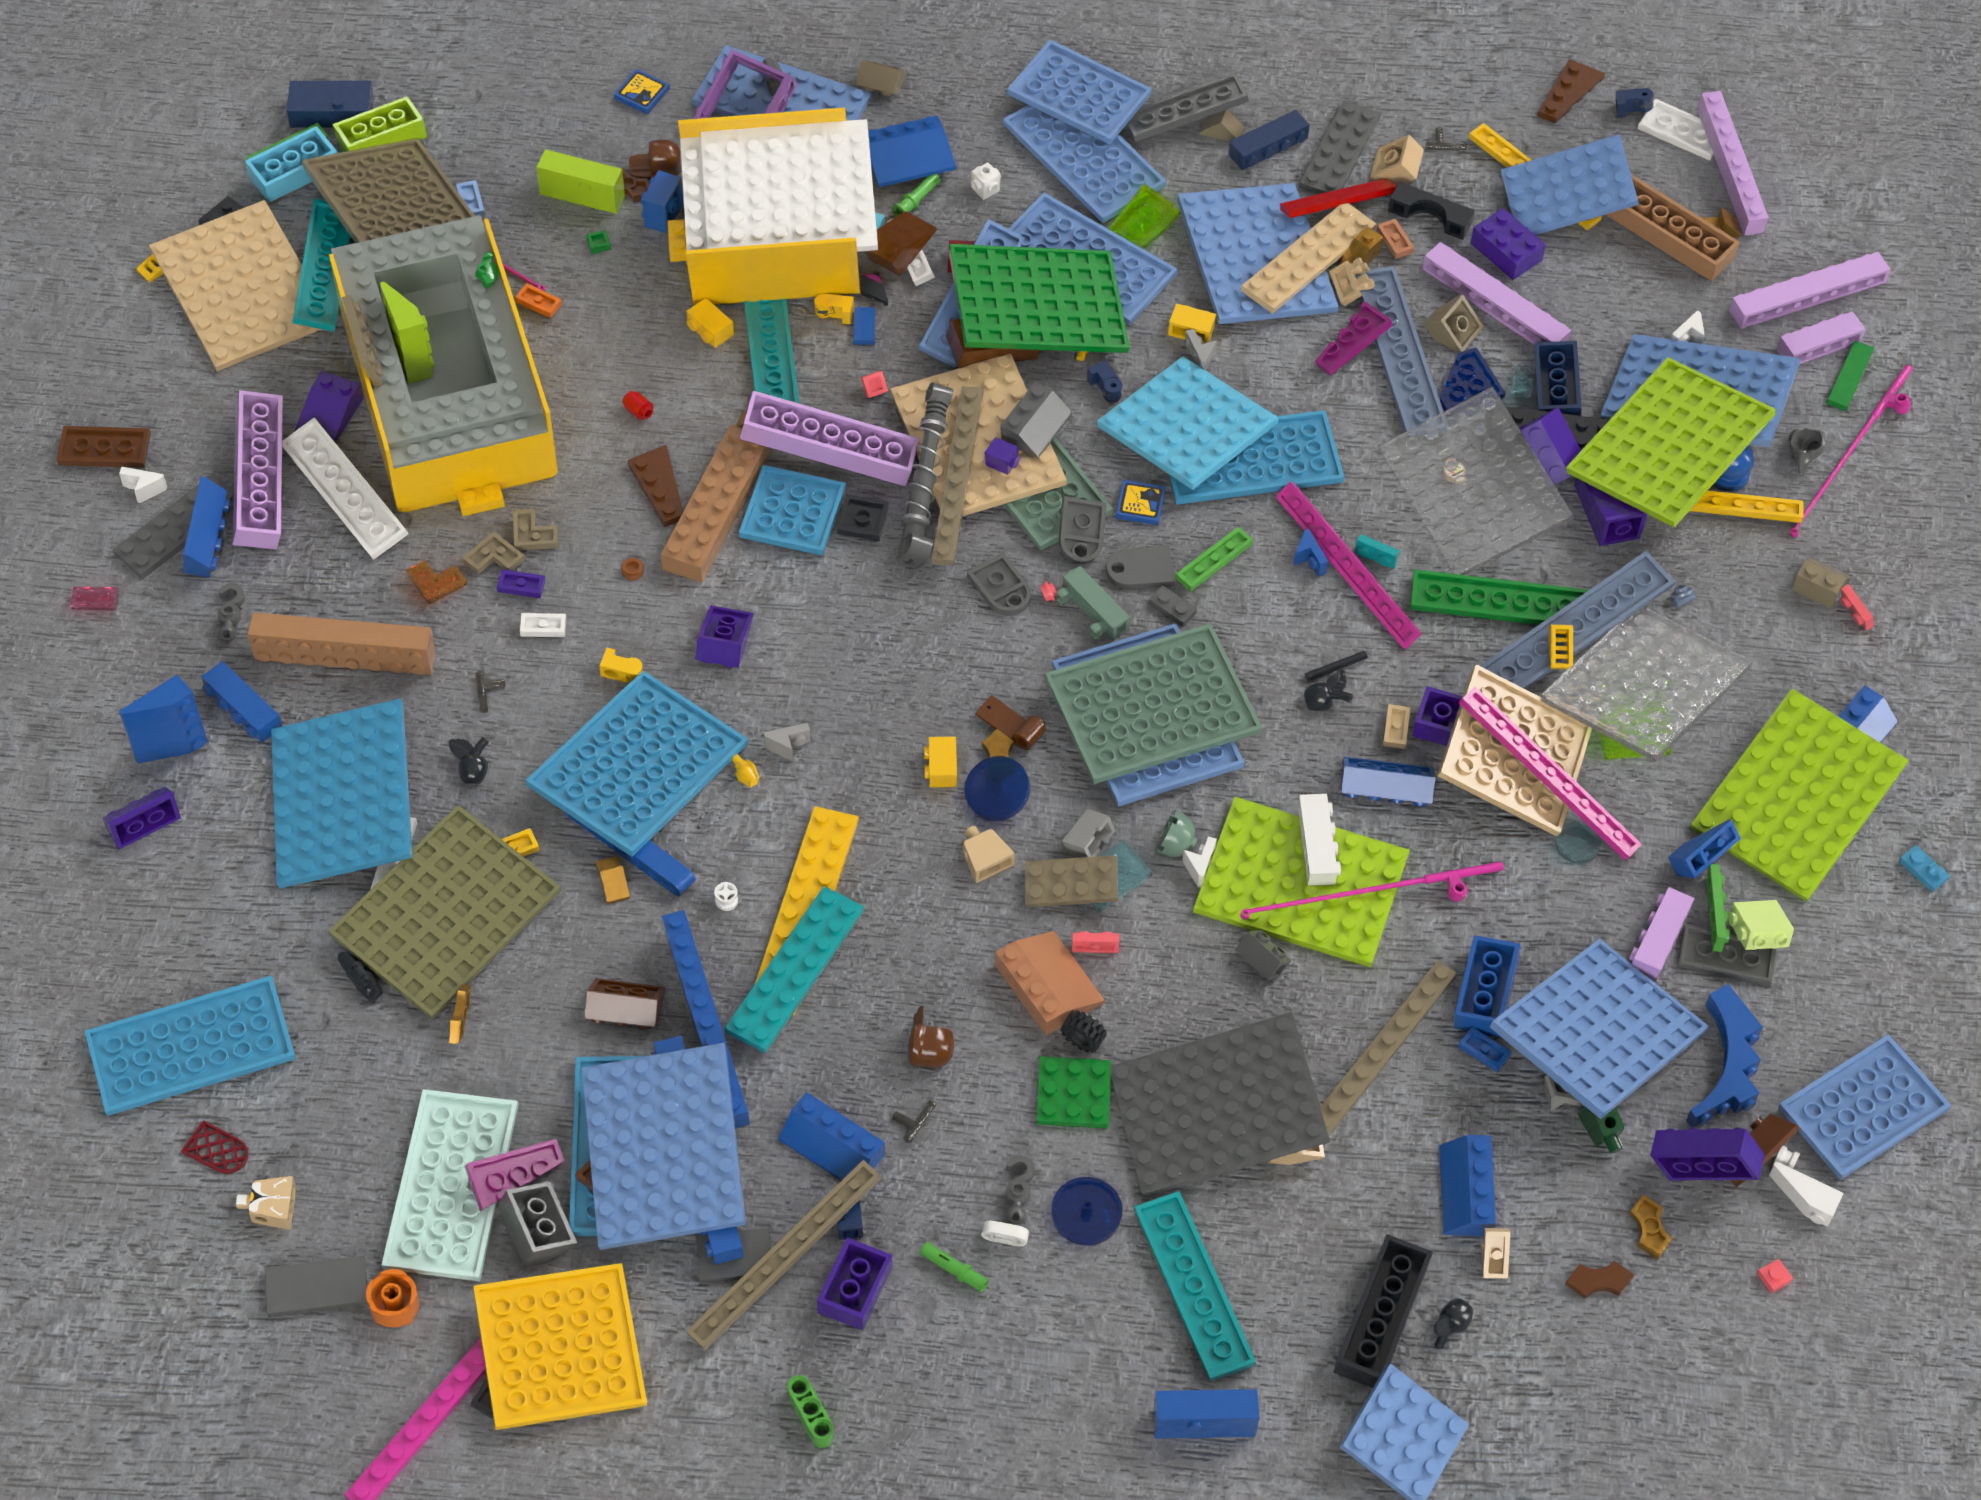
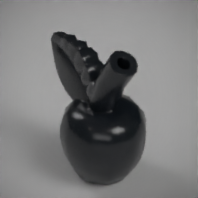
M1343 669L1333 672L1328 677L1326 683L1318 682L1305 689L1304 698L1308 709L1313 711L1328 710L1332 707L1333 699L1346 702L1352 701L1353 694L1343 691L1347 683Z
M481 737L475 747H473L465 739L449 740L451 752L460 759L459 775L461 780L466 784L482 783L488 770V762L480 755L489 741Z
M1455 1298L1441 1309L1439 1319L1434 1325V1333L1438 1335L1434 1344L1436 1347L1443 1349L1451 1332L1463 1333L1467 1330L1474 1312L1468 1302Z

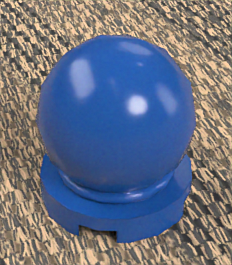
M1750 445L1743 450L1713 484L1714 487L1722 490V488L1733 489L1732 492L1742 489L1748 483L1750 470L1754 464V453Z

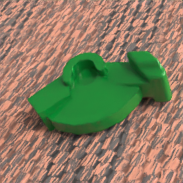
M491 252L485 253L482 262L477 266L475 272L476 278L482 282L485 289L492 287L499 274L498 267L492 261L494 254Z

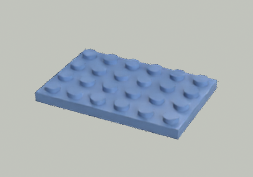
M1052 40L1046 43L1007 89V95L1108 144H1111L1152 94V88Z
M1620 134L1501 169L1512 216L1535 235L1639 205Z
M1888 1034L1781 1102L1778 1108L1790 1122L1800 1127L1798 1132L1833 1173L1842 1180L1947 1112L1952 1105Z

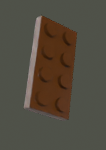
M63 426L57 463L61 466L145 468L151 436L150 429Z

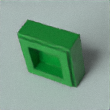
M606 230L586 234L591 254L611 250Z

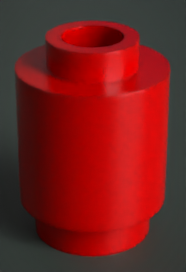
M629 391L623 397L622 403L625 409L637 419L645 420L652 415L653 403L639 392Z

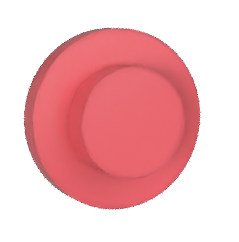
M1046 580L1043 585H1040L1046 602L1050 600L1053 602L1055 601L1054 596L1057 595L1053 583L1048 584Z

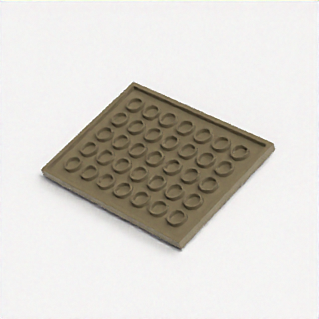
M418 138L303 160L304 170L355 243L475 216Z

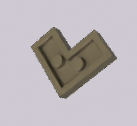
M535 509L513 510L514 547L517 550L559 548L557 525L536 527Z
M493 531L463 556L462 560L466 566L479 575L493 562L497 563L504 570L513 571L525 561V556Z

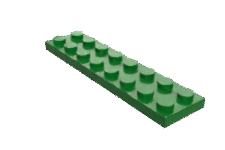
M1414 569L1410 610L1540 625L1589 590Z

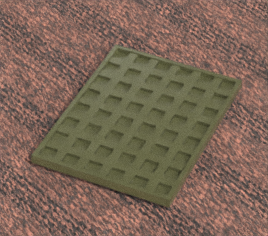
M459 805L412 849L413 858L401 860L328 931L329 936L357 959L362 960L368 968L432 1020L457 996V990L462 984L468 985L561 892V886Z

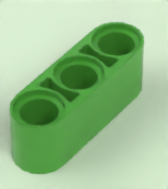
M801 1375L792 1377L788 1382L789 1401L810 1440L818 1448L830 1446L834 1438L833 1425L811 1383L806 1377ZM796 1388L805 1389V1391L801 1394H796L793 1392V1390ZM810 1408L815 1409L817 1411L813 1415H808L805 1413V1411ZM819 1430H826L828 1431V1434H826L825 1436H819L816 1434V1432Z

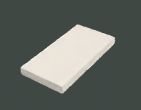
M1654 100L1653 109L1646 112L1638 124L1637 129L1707 160H1711L1714 155L1701 119L1660 100Z

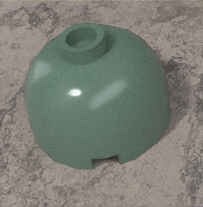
M1174 810V817L1170 815L1161 832L1160 837H1162L1163 842L1161 846L1156 845V851L1170 857H1179L1183 855L1184 850H1192L1198 838L1194 836L1195 825L1193 821L1185 814Z

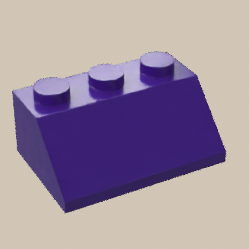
M1558 407L1520 427L1551 487L1572 476L1567 473L1566 467L1581 452V449Z
M167 787L152 791L149 795L139 800L130 802L127 806L117 811L110 812L102 819L107 832L119 850L181 819L174 794Z

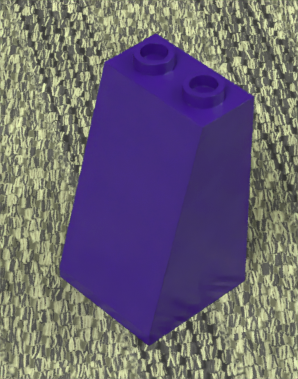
M1576 478L1575 489L1599 546L1641 538L1647 517L1645 512Z

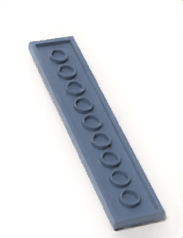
M1395 266L1371 269L1366 274L1369 279L1372 278L1374 280L1375 287L1369 290H1361L1362 296L1360 298L1362 304L1366 301L1390 318L1393 323L1392 327L1374 341L1406 438L1411 439L1448 433L1449 427ZM1356 274V280L1363 274Z
M1645 551L1480 665V667L1523 689H1527L1554 670L1550 669L1548 627L1551 624L1573 625L1574 656L1672 588L1675 581ZM1556 634V638H1566V634ZM1556 642V646H1566V643ZM1556 650V654H1567V651ZM1556 659V663L1567 661V659Z

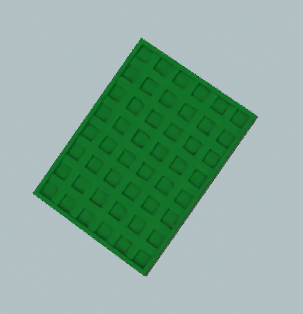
M966 244L949 245L948 251L965 347L1128 353L1130 346L1111 251Z

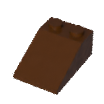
M905 211L877 229L878 250L865 251L871 261L901 276L938 229Z

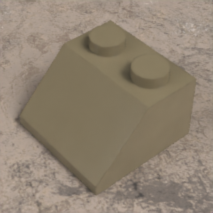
M861 61L856 85H860L864 91L873 92V89L880 90L881 95L891 97L892 94L899 93L908 70L874 61Z
M1810 557L1805 560L1799 570L1792 590L1832 609L1841 593V588L1846 585L1850 576Z

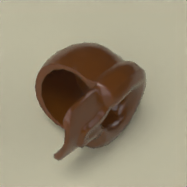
M658 139L649 142V153L633 155L629 158L631 175L635 177H649L651 179L656 176L659 170L678 176L681 170L680 149L671 140Z
M924 1005L919 1006L917 1013L913 1017V1027L908 1045V1063L914 1067L941 1068L953 1056V1033L951 1030L942 1027L924 1026Z

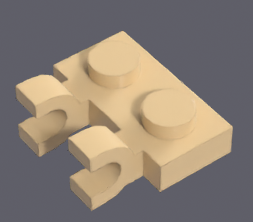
M1360 257L1351 264L1345 261L1329 271L1340 302L1344 306L1361 297V290H1369L1375 287L1374 280L1372 278L1369 279L1366 272L1370 271L1366 262L1363 263ZM1356 274H1363L1356 280Z

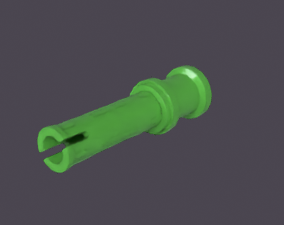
M937 174L927 176L911 193L903 195L902 200L892 206L894 216L897 217L905 211L911 212L916 210L920 200L940 183V179H937L939 176Z

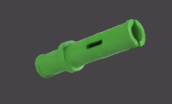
M929 1241L922 1246L920 1255L956 1276L957 1281L967 1283L980 1293L986 1289L989 1279L974 1271L971 1265L961 1263L932 1245Z

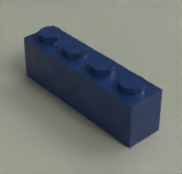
M1294 110L1231 140L1228 155L1241 170H1244L1262 160L1271 158L1281 151H1286L1291 146L1304 142L1308 139L1310 125L1297 110Z

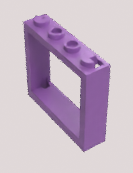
M731 49L727 58L723 59L720 71L714 75L713 84L710 89L705 92L701 106L696 109L697 113L694 119L710 118L738 64L781 83L765 114L783 112L798 84L792 76Z

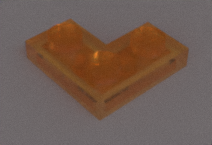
M426 560L406 569L407 576L428 605L467 585L465 577L456 565L437 575Z

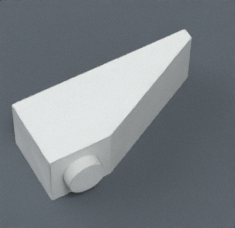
M1775 1161L1769 1174L1773 1181L1806 1217L1816 1224H1823L1828 1227L1843 1193Z

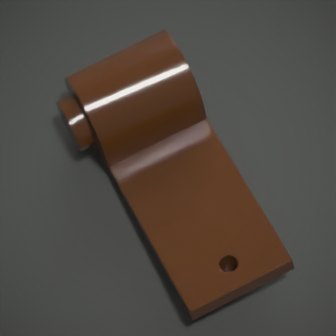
M993 695L975 713L977 717L995 730L999 729L1011 738L1014 744L1024 750H1030L1046 731L1045 722L1039 716H1029L1027 719H1024Z

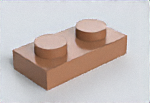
M1396 219L1377 225V232L1383 236V241L1395 259L1414 253L1415 247Z

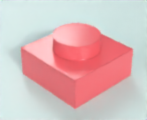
M882 371L860 377L867 398L888 391Z
M1779 1259L1764 1266L1757 1272L1770 1293L1790 1284L1793 1280Z

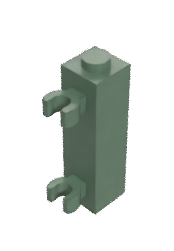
M1081 566L1066 572L1063 576L1062 588L1056 592L1059 596L1056 598V601L1063 606L1072 599L1094 622L1090 626L1092 632L1089 633L1094 641L1098 640L1104 633L1113 641L1129 630L1130 617Z

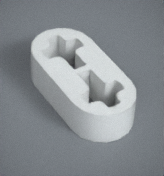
M986 1221L983 1224L981 1236L992 1242L1021 1247L1027 1244L1029 1231L1017 1225Z

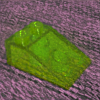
M1144 183L1108 229L1145 249L1170 228L1181 212L1173 203Z

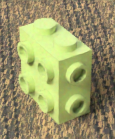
M1777 900L1733 902L1732 910L1728 914L1729 925L1734 929L1738 940L1741 941L1745 950L1789 947L1794 928Z

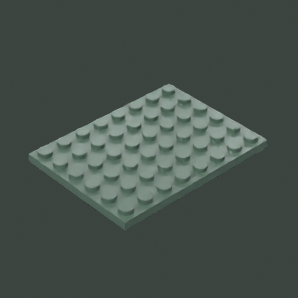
M1211 623L1045 673V680L1093 784L1262 733V726Z

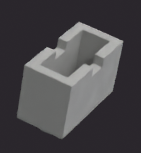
M1087 809L1062 842L1069 857H1096L1100 852L1099 846L1101 843L1106 844L1114 834L1115 829L1108 815Z

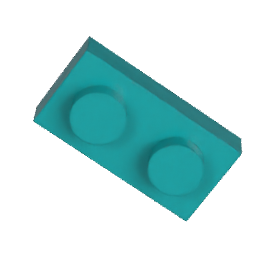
M1359 535L1355 547V553L1363 558L1378 562L1382 566L1395 569L1398 564L1400 550L1365 535Z

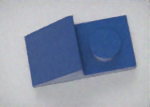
M1306 529L1295 552L1293 565L1308 561L1310 568L1314 569L1319 577L1326 574L1328 560L1311 531Z

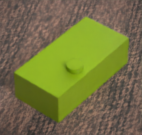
M408 96L333 124L337 144L343 152L418 138L422 140L427 138L423 118Z
M546 149L536 166L540 195L617 214L625 197L623 171L621 168Z

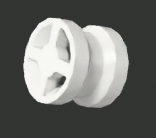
M723 882L716 886L714 895L715 904L718 909L722 911L733 910L738 904L736 886L730 882Z
M1782 1146L1775 1161L1793 1169L1800 1153H1792L1788 1151L1787 1147Z

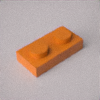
M528 283L515 296L516 303L550 319L562 306V299Z

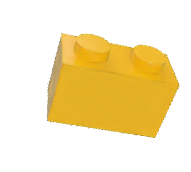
M704 298L686 311L688 327L700 334L703 341L710 343L714 348L734 335L733 321L707 298Z
M1176 303L1169 321L1168 335L1185 340L1186 331L1194 329L1197 336H1201L1203 344L1208 343L1215 328L1216 314Z
M929 737V746H924V759H929V765H925V779H929V787H957L956 737Z

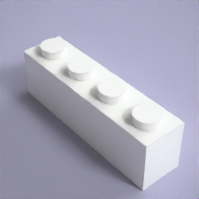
M1327 794L1299 795L1297 808L1308 886L1336 884L1337 875H1341L1340 862H1336L1335 857L1338 855V844L1333 842L1335 823L1330 820V816L1333 815L1332 803L1328 802Z

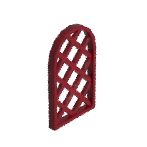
M204 1120L181 1150V1153L223 1174H232L241 1170L248 1160V1149L243 1141ZM207 1127L215 1131L207 1132ZM202 1128H204V1133L199 1134ZM217 1134L219 1141L210 1143L208 1136ZM220 1134H222V1135H224V1136H226V1137H228V1138H226V1139H221V1135H220ZM205 1137L207 1144L198 1146L196 1139ZM194 1141L195 1147L188 1148ZM231 1141L233 1148L224 1150L222 1143ZM235 1141L241 1144L242 1146L236 1147ZM219 1144L221 1151L212 1153L210 1146ZM208 1147L209 1154L200 1156L199 1149ZM245 1149V1156L238 1157L237 1150ZM196 1150V1155H197V1156H195V1155H193V1154H191V1153H189V1152ZM234 1151L235 1158L226 1160L225 1153ZM222 1154L223 1161L214 1164L213 1157ZM210 1158L211 1164L203 1159ZM236 1162L237 1167L233 1169L227 1168V1164ZM224 1165L225 1170L218 1168L217 1166Z

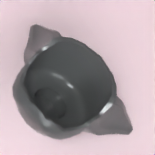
M1804 428L1794 429L1789 433L1791 436L1790 450L1793 457L1798 460L1799 474L1803 473L1812 460L1823 453L1826 441L1823 432L1820 430Z

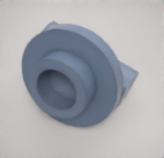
M1687 585L1678 586L1671 593L1673 605L1676 608L1696 599L1692 587H1687Z

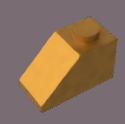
M1367 226L1354 237L1339 265L1345 261L1351 264L1359 257L1363 263L1369 264L1381 253L1383 236Z

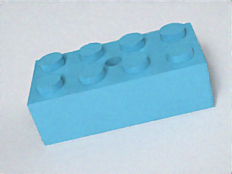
M315 126L246 160L245 164L249 179L268 203L313 182L303 168L304 159L336 154L337 151L319 128Z

